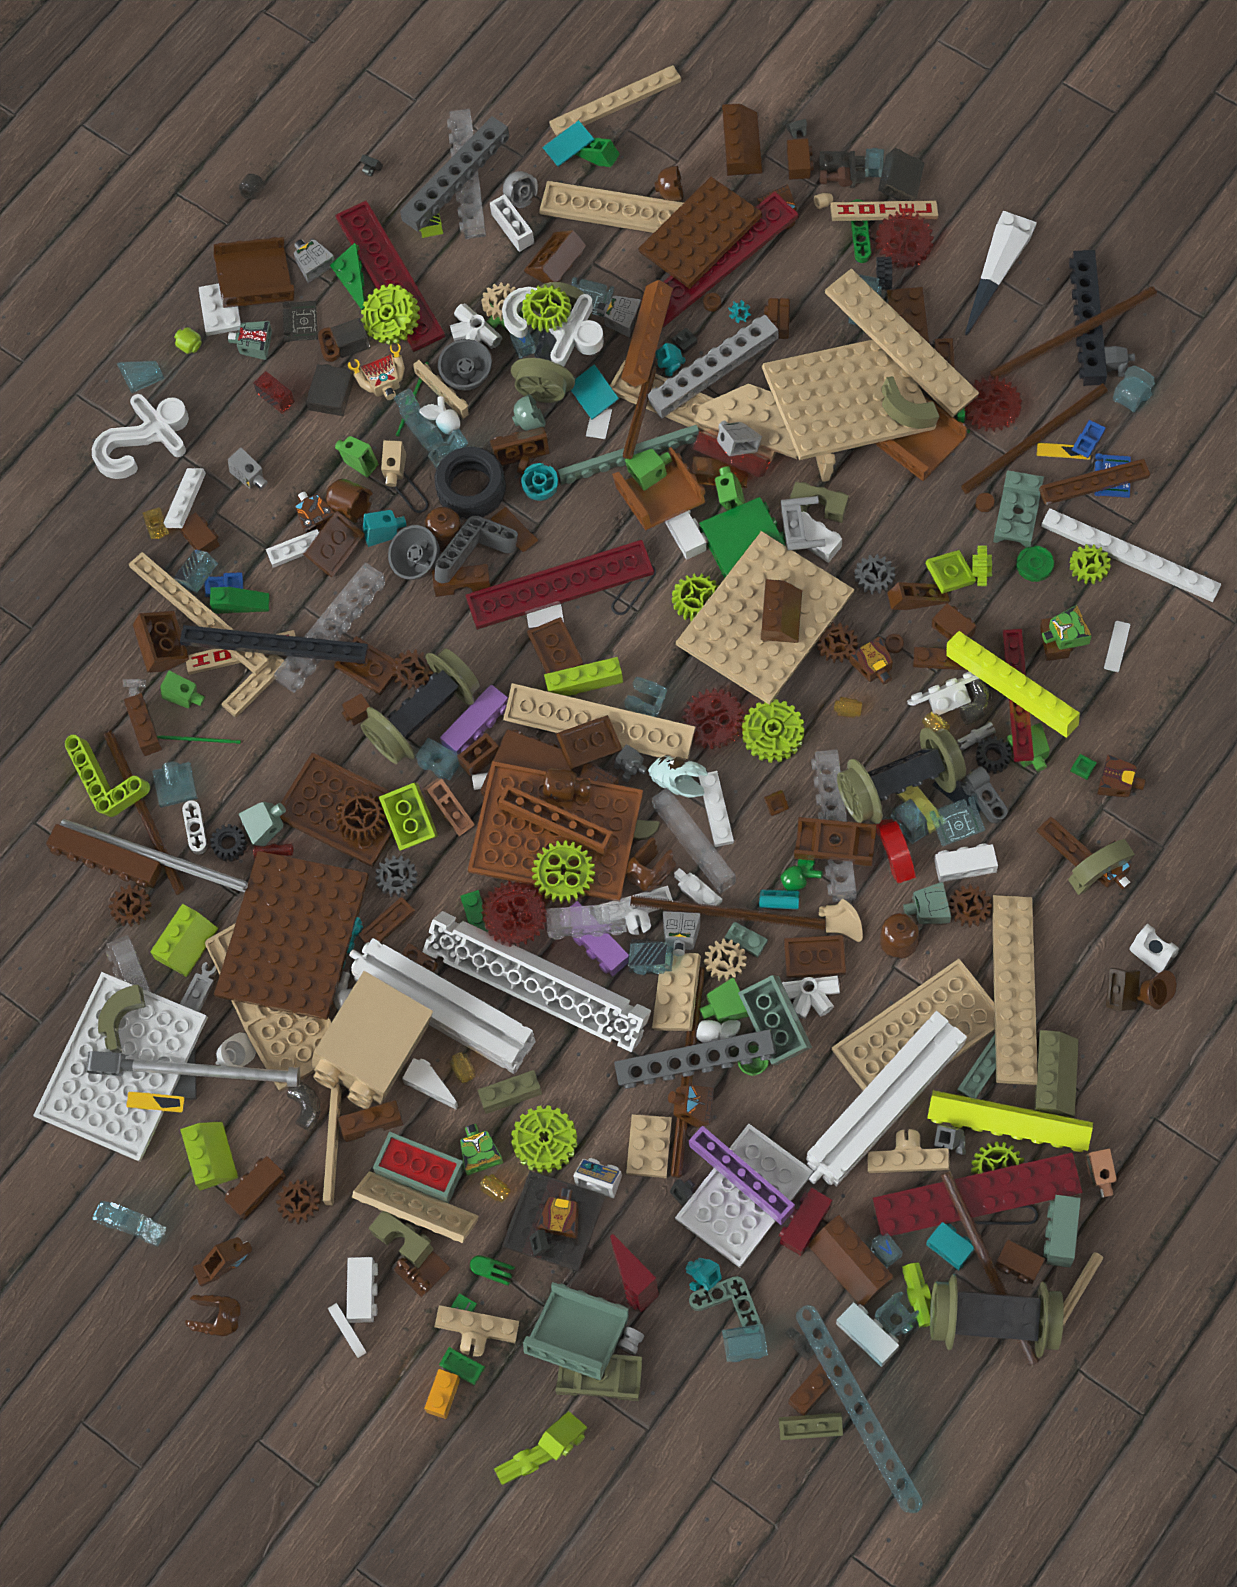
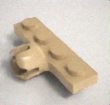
M905 1129L896 1133L895 1150L868 1152L869 1173L950 1170L949 1149H922L920 1146V1134L912 1129L908 1130V1134L905 1133Z
M440 1305L435 1322L436 1328L460 1332L462 1334L460 1351L463 1354L469 1355L470 1346L474 1345L473 1356L483 1355L486 1340L490 1338L515 1343L519 1321Z

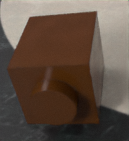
M361 693L342 704L344 711L341 713L346 722L350 721L353 726L368 718L366 709L370 706Z

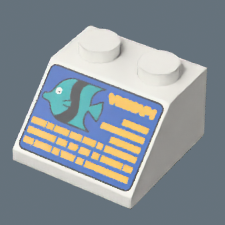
M592 1158L588 1160L582 1159L574 1173L577 1187L613 1199L622 1178L618 1167L609 1164L607 1166L601 1165L599 1161Z

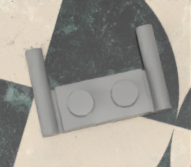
M818 496L781 500L788 550L825 547V539L806 541L800 506L818 504Z

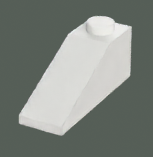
M413 1058L402 1078L404 1084L457 1110V1101L430 1066L431 1064L424 1059L417 1060Z

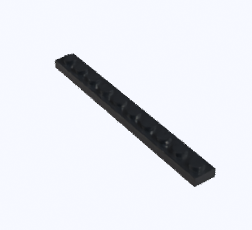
M183 625L180 644L186 646L362 664L366 663L368 644L188 625Z

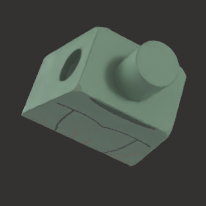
M943 882L915 891L912 897L913 903L903 904L904 913L907 915L916 914L918 924L950 923L951 914Z

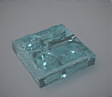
M168 762L162 766V769L152 771L161 808L198 799L190 762L182 764Z

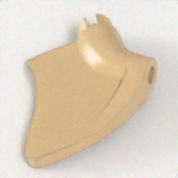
M841 899L836 905L819 907V916H826V933H839L854 941H862L861 921L850 903Z

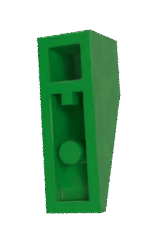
M594 138L595 140L575 154L598 166L612 167L620 155L611 139Z
M211 587L210 605L215 614L269 612V593L234 587Z

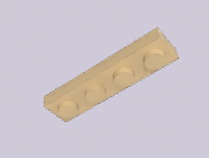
M420 360L414 363L415 374L439 397H444L445 402L462 419L469 415L467 402L462 398L459 399L455 391L451 387H447L440 376H435L431 368Z
M271 654L268 657L270 663L257 675L252 673L222 703V707L237 718L288 667L287 662L278 655Z

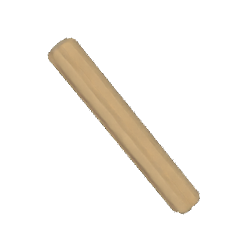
M1094 1252L1063 1303V1325L1102 1262L1103 1256L1099 1253Z

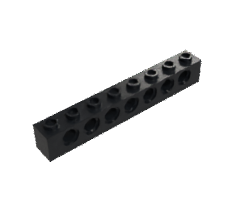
M1095 250L1073 251L1072 258H1069V269L1073 270V273L1070 275V282L1074 284L1072 300L1076 302V305H1073V314L1077 316L1075 327L1101 313ZM1100 323V326L1097 324V327L1095 325V328L1093 326V329L1091 327V330H1087V332L1092 334H1087L1085 331L1083 335L1081 333V336L1079 334V337L1077 336L1076 346L1080 347V352H1078V363H1081L1079 379H1083V386L1102 385V383L1105 385L1107 370L1103 328Z

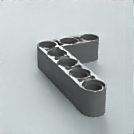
M471 516L436 561L435 580L439 583H448L478 543L504 553H513L516 550L518 533L511 528L480 516Z

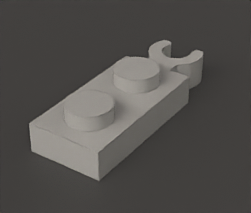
M205 962L202 965V974H195L180 1005L200 1012L215 983L211 977L217 974L216 966L211 971H207L208 963Z

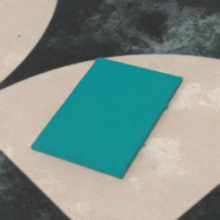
M578 120L542 148L559 167L595 139Z
M595 364L575 379V385L571 390L591 420L619 399Z

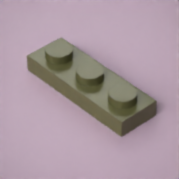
M841 1413L779 1417L780 1440L843 1436Z

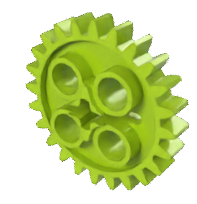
M567 840L564 841L563 845H560V842L557 841L555 847L549 843V850L543 847L544 854L537 853L539 860L533 861L537 867L532 868V872L537 873L532 878L533 880H538L534 884L535 887H540L539 893L546 892V899L552 896V902L559 898L560 904L563 903L565 898L570 903L571 897H574L577 901L578 894L585 896L583 890H590L588 883H594V880L590 877L595 876V872L591 871L595 868V865L589 864L592 861V856L586 857L588 851L581 852V845L575 848V842L568 846ZM554 858L560 861L557 865H551L549 862ZM571 860H577L579 861V864L575 867H572L569 865V862ZM562 869H566L565 875H561ZM551 877H556L558 882L550 884L548 880ZM571 878L578 881L576 885L572 886L567 882Z

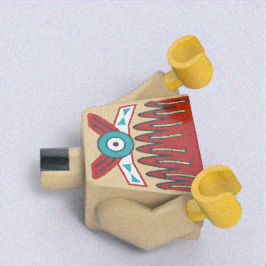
M399 344L397 352L392 351V346H390V351L394 353V357L391 354L361 366L360 370V363L357 359H354L357 364L356 368H353L350 362L348 363V368L354 370V376L361 388L370 393L373 392L377 397L385 395L387 400H392L396 397L394 390L400 388L399 382L403 379L405 370L402 356L399 354L401 349Z

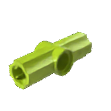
M907 1264L902 1267V1272L907 1284V1295L910 1305L914 1308L919 1328L930 1326L931 1294L927 1283L925 1284L920 1264Z
M537 1445L532 1449L528 1448L513 1456V1459L497 1466L494 1470L503 1486L520 1476L533 1473L540 1465L554 1458L540 1445Z

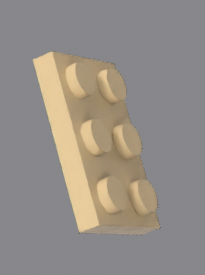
M632 1114L627 1175L667 1178L672 1117Z

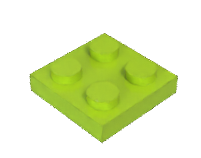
M960 550L927 559L925 563L942 594L973 585L976 581Z

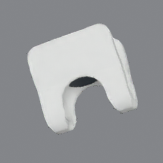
M1148 923L1139 932L1130 947V951L1158 973L1165 969L1171 957L1175 958L1179 950L1172 942L1168 944L1156 935L1155 929Z

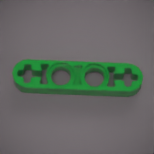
M856 199V200H853L852 202H864V201H862V200H860V199ZM862 220L864 225L861 227L854 224L856 221H851L855 260L859 263H866L871 257L868 221ZM858 236H864L866 240L863 242H859L856 240V238ZM861 248H864L865 256L861 255Z

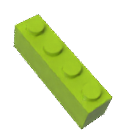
M618 657L544 674L547 691L564 696L623 683Z

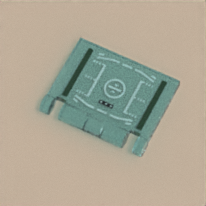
M573 277L571 285L592 298L593 309L591 313L604 317V314L597 313L598 304L602 302L609 305L615 287L610 286L609 292H607V285L581 279L579 285H577V278Z
M973 796L968 798L971 806L967 807V802L963 799L937 809L940 816L936 818L934 811L930 812V817L942 846L985 831Z

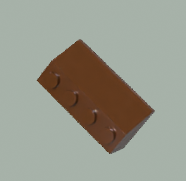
M740 103L722 105L727 176L761 174L762 163L757 112Z
M840 1215L829 1222L808 1244V1247L839 1283L862 1306H865L893 1282V1275Z

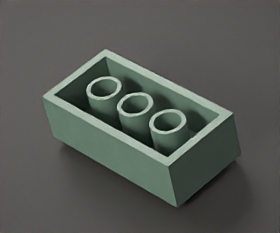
M772 975L738 992L756 1032L769 1029L773 1032L777 1054L772 1055L773 1059H770L772 1065H779L812 1048L779 976Z

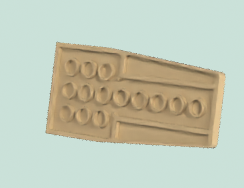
M235 924L205 941V945L219 975ZM231 1000L250 1042L266 1069L288 1070L289 1067H300V1080L315 1072L314 1068L311 1067L313 1052L332 1023L329 1017L328 1020ZM274 1082L279 1092L288 1088L287 1082Z

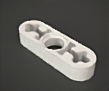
M187 801L183 805L182 811L189 847L194 854L200 855L208 848L201 808L197 802ZM190 807H194L195 809L193 811L195 818H192L189 812ZM194 823L200 824V829L196 832L190 831V826ZM195 837L199 838V841L201 843L200 848H196L195 846L197 844Z
M335 1303L328 1308L329 1312L357 1358L366 1354V1350L338 1304Z

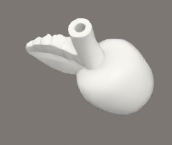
M442 396L437 398L438 406L428 404L419 410L425 418L436 420V425L445 434H453L460 428L458 414L452 409L446 410L445 398Z
M703 1020L698 1025L696 1037L702 1043L735 1037L739 1032L741 1023L738 1020H728L721 1025L717 1021Z

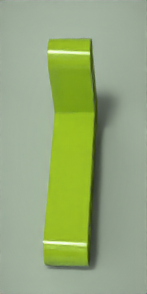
M76 735L67 737L65 741L67 752L99 813L108 817H114L149 793L150 784L137 776L128 778L111 790L89 743Z

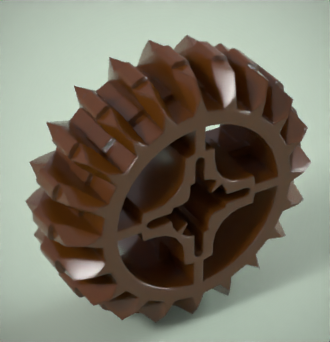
M362 791L361 796H358V793L355 792V797L352 798L348 795V801L342 800L343 806H338L339 812L336 813V818L338 819L336 824L340 826L339 831L341 833L344 832V837L350 836L351 841L357 838L358 842L361 843L362 838H365L369 842L370 836L376 839V832L382 834L381 828H386L384 821H387V817L378 796L373 798L371 792L366 796L364 791ZM362 805H367V806H370V807H372V808H374V809H372V810H371V808L366 809V808H363ZM356 807L355 811L350 813V811ZM360 811L362 812V815L364 816V818H363V823H362V821H361V819H360V817H359V816H361ZM374 818H376L375 821L370 826H368L369 822L373 821ZM350 825H359L362 829L353 828Z

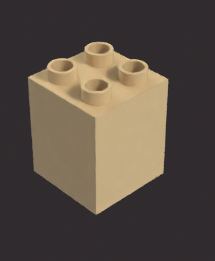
M363 971L313 1052L311 1067L316 1072L313 1078L330 1089H334L337 1083L348 1088L350 1091L348 1099L361 1108L368 1109L372 1103L376 1106L381 1105L427 1030L433 1011L368 972Z

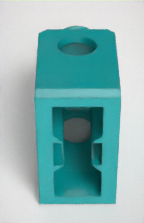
M392 510L364 514L363 533L365 534L364 537L368 547L392 540L397 534V529L407 526L405 517L395 518Z

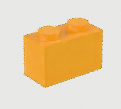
M438 1369L424 1408L427 1413L447 1419L460 1382L458 1375Z

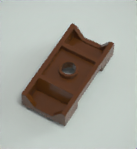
M798 817L794 858L813 861L814 858L851 861L853 865L872 866L876 824ZM833 836H837L841 841L838 844H832L830 839Z

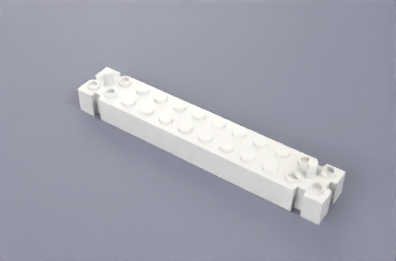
M442 911L432 920L429 933L432 935L426 939L423 953L434 958L441 956L444 958V963L609 1042L615 1039L619 1041L617 1046L632 1052L640 1043L644 1032L642 1028L647 1024L651 1013L650 1009L639 1004L633 1007L629 1005L630 1000L469 923L462 921L459 924L455 922L456 917Z

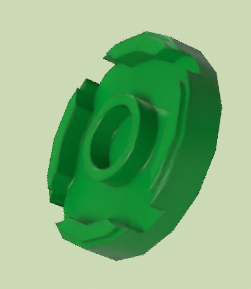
M1041 546L1026 547L1019 553L1017 558L1019 574L1031 582L1045 580L1054 569L1052 554Z

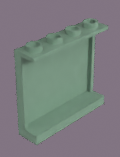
M552 1282V1292L530 1337L526 1336L523 1342L524 1353L601 1380L629 1320V1310L622 1304H614L602 1297H594L584 1291H577L564 1284Z

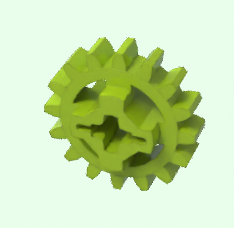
M1088 544L1085 545V549L1078 547V552H1073L1069 562L1071 563L1069 569L1074 570L1072 576L1078 575V581L1084 579L1085 584L1088 581L1095 584L1096 579L1101 582L1103 577H1107V571H1110L1111 567L1109 565L1111 559L1107 558L1108 553H1102V547L1098 550L1095 549L1096 546L1094 544L1092 548H1089Z
M978 546L977 555H973L972 572L973 577H977V586H987V577H992V555H987V546Z

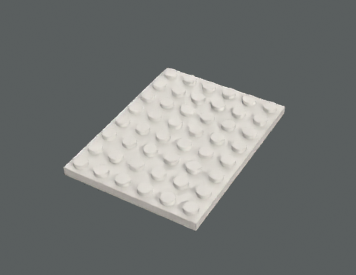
M101 972L33 1116L141 1162L164 1111L126 1107L128 1092L172 1095L181 1075L124 1071L122 1076L86 1072L89 1051L111 1052L105 1045V1038L107 1036L103 1037L98 1033L99 1015L104 1004L117 991L132 986V984ZM143 989L146 1007L128 1012L120 1021L121 1054L126 1055L125 1059L187 1063L208 1017Z

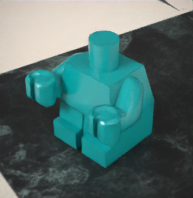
M665 343L655 352L656 359H658V367H665V374L669 377L686 361L685 357H682L681 350L673 344Z
M698 1258L694 1262L689 1261L685 1268L687 1270L686 1273L692 1275L696 1280V1283L693 1281L689 1284L690 1289L693 1291L699 1290L702 1285L705 1290L709 1291L722 1279L719 1264L710 1259Z

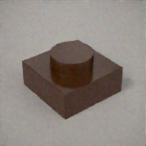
M782 790L764 797L771 816L789 809Z
M201 1263L193 1266L201 1287L220 1279L217 1277L211 1280Z

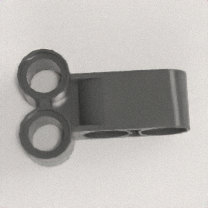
M979 767L966 775L960 781V784L965 793L973 797L991 823H1000L1007 815V807L990 784V777L983 767ZM982 794H988L990 801L984 800ZM993 809L999 810L1001 817L995 816Z

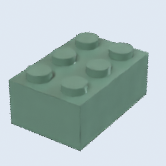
M1055 1195L1054 1201L1050 1200L1047 1218L1051 1219L1050 1221L1048 1220L1045 1230V1238L1049 1239L1046 1241L1043 1250V1258H1046V1264L1071 1268L1075 1258L1081 1198Z

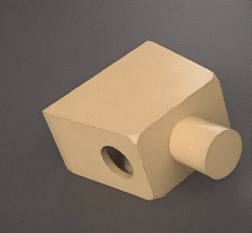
M384 440L381 470L384 478H386L385 485L389 487H396L397 479H403L406 451L402 441Z

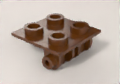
M432 1251L419 1268L411 1264L408 1259L401 1257L397 1261L398 1265L393 1270L422 1298L451 1268Z

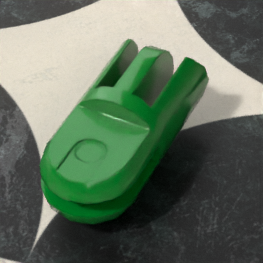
M477 1255L470 1261V1269L473 1273L509 1286L510 1282L494 1277L492 1274L494 1272L512 1278L513 1274L495 1268V1265L497 1264L511 1270H515V1266L482 1255Z

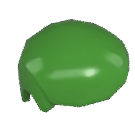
M751 1045L749 1047L750 1052L756 1053L759 1050V1046ZM760 1058L752 1059L753 1063L741 1065V1062H738L741 1071L751 1076L763 1073L769 1064V1060L761 1061Z

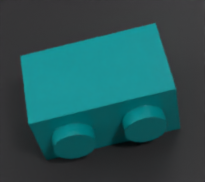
M942 1222L927 1240L926 1245L957 1270H960L975 1248H973V1243H971L972 1241L966 1236L962 1238L956 1233L955 1227L949 1223L944 1224Z

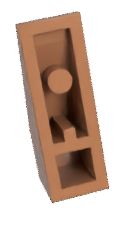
M437 778L422 789L458 836H461L475 825L442 778Z

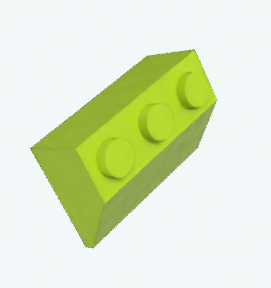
M418 783L409 784L379 797L400 851L439 837Z
M182 904L150 952L155 960L187 977L207 948L205 941L214 936L219 929L200 913Z
M223 1122L198 1123L180 1129L195 1184L200 1191L238 1178Z

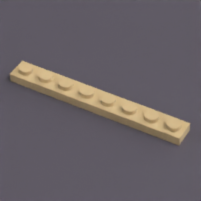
M672 65L549 121L550 126L556 136L578 120L585 126L680 83L681 77Z

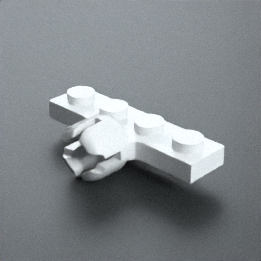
M668 886L655 889L652 892L636 894L638 897L640 895V898L641 896H645V898L647 896L652 897V899L653 897L657 898V900L658 898H662V900L664 898L667 901L668 899L669 901L672 900ZM631 896L622 898L620 902L611 901L593 906L596 920L601 926L624 920L629 932L633 935H639L638 926H641L643 934L651 928L648 913L659 910V908L652 909V907L647 908V906L645 908V905L644 907H640V905L635 907L633 904L630 906Z

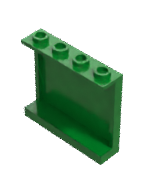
M760 497L699 522L700 532L705 534L708 541L706 544L724 578L761 531L786 546L783 533L778 532L775 518L770 517L769 507L766 502L763 503Z

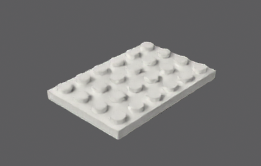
M750 1124L746 1126L729 1148L790 1201L794 1199L813 1174V1170ZM713 1168L675 1217V1220L739 1268H741L776 1222L715 1168Z

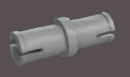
M989 722L977 730H971L970 734L958 739L957 744L958 746L961 745L960 749L963 751L975 743L979 744L982 742V739L996 733L995 728H992L993 724Z

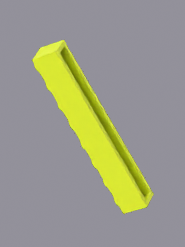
M958 631L947 642V656L1066 738L1079 726L1080 712L962 632Z
M935 1090L932 1092L927 1118L931 1119L934 1123L942 1124L947 1122L958 1128L967 1126L978 1132L987 1130L998 1136L1003 1134L1011 1135L1012 1138L1017 1140L1026 1138L1031 1139L1032 1142L1037 1144L1046 1142L1051 1143L1053 1147L1057 1148L1066 1146L1076 1152L1088 1151L1093 1129V1122Z

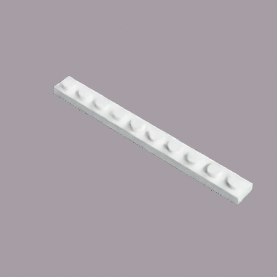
M1049 509L1041 524V527L1084 546L1088 544L1089 548H1092L1093 544L1097 550L1102 547V553L1107 552L1109 557L1208 601H1214L1221 587V583L1055 510Z

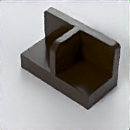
M1110 968L1106 1000L1107 1008L1119 1011L1136 1010L1140 981L1139 970L1127 971Z

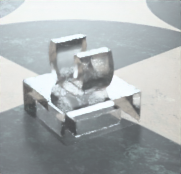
M123 679V687L129 688V696L139 694V688H146V680Z

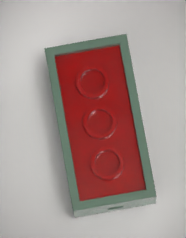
M389 1132L373 1169L380 1176L449 1203L463 1173L464 1163L462 1160Z

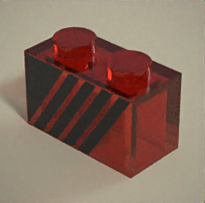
M267 371L253 383L256 393L282 414L295 402L292 391Z

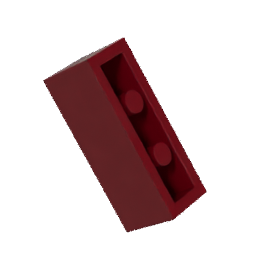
M813 1188L809 1192H804L800 1199L801 1206L798 1210L795 1208L794 1212L790 1215L789 1219L792 1221L789 1226H784L779 1234V1237H781L780 1244L800 1256L804 1253L832 1206V1199Z

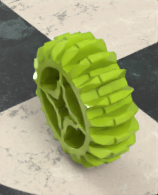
M545 284L544 288L537 286L536 291L531 289V294H526V299L522 302L523 318L528 325H532L533 329L538 327L540 332L546 329L548 333L549 329L552 328L556 331V326L562 328L563 323H567V317L571 315V304L566 292H561L560 287L555 289L552 284L550 288H547ZM552 300L557 301L561 306H558L556 303H553ZM533 311H536V313H539V314L541 315V317H539V316H537L536 314H534Z
M694 573L692 578L686 575V581L680 579L679 584H676L675 590L672 591L674 610H678V615H683L685 620L690 617L692 621L704 606V602L719 587V585H716L715 580L710 581L709 576L704 578L702 573L699 577H696ZM690 589V594L686 595V598L682 599L685 592Z
M996 1141L992 1148L991 1144L988 1143L986 1145L987 1150L981 1147L979 1149L980 1153H975L974 1157L977 1160H972L971 1164L975 1167L971 1168V1173H983L982 1163L986 1165L988 1170L993 1171L1001 1164L1002 1168H1006L1008 1159L1015 1166L1022 1164L1024 1158H1017L1020 1152L1016 1151L1013 1153V1145L1007 1149L1005 1142H1003L1002 1147H999V1143ZM992 1155H1002L998 1160L988 1159Z

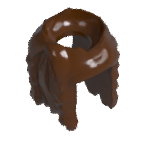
M655 838L649 839L636 852L635 856L629 860L626 869L629 881L647 892H652L660 886L677 864L673 860V851L670 849L652 869L646 867L659 853L656 849Z
M193 1295L190 1297V1300L198 1305L219 1308V1314L214 1324L186 1320L185 1325L192 1331L221 1337L237 1331L239 1328L238 1319L241 1315V1305L237 1300L228 1296L222 1297L217 1295Z

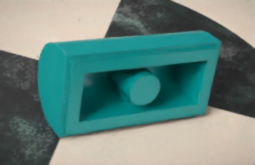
M761 889L759 908L799 909V892Z

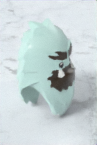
M665 755L658 758L648 769L649 776L652 777L654 782L676 795L689 798L704 795V788L692 776H707L708 773L706 768L697 762L689 761L683 757L673 758L670 755Z

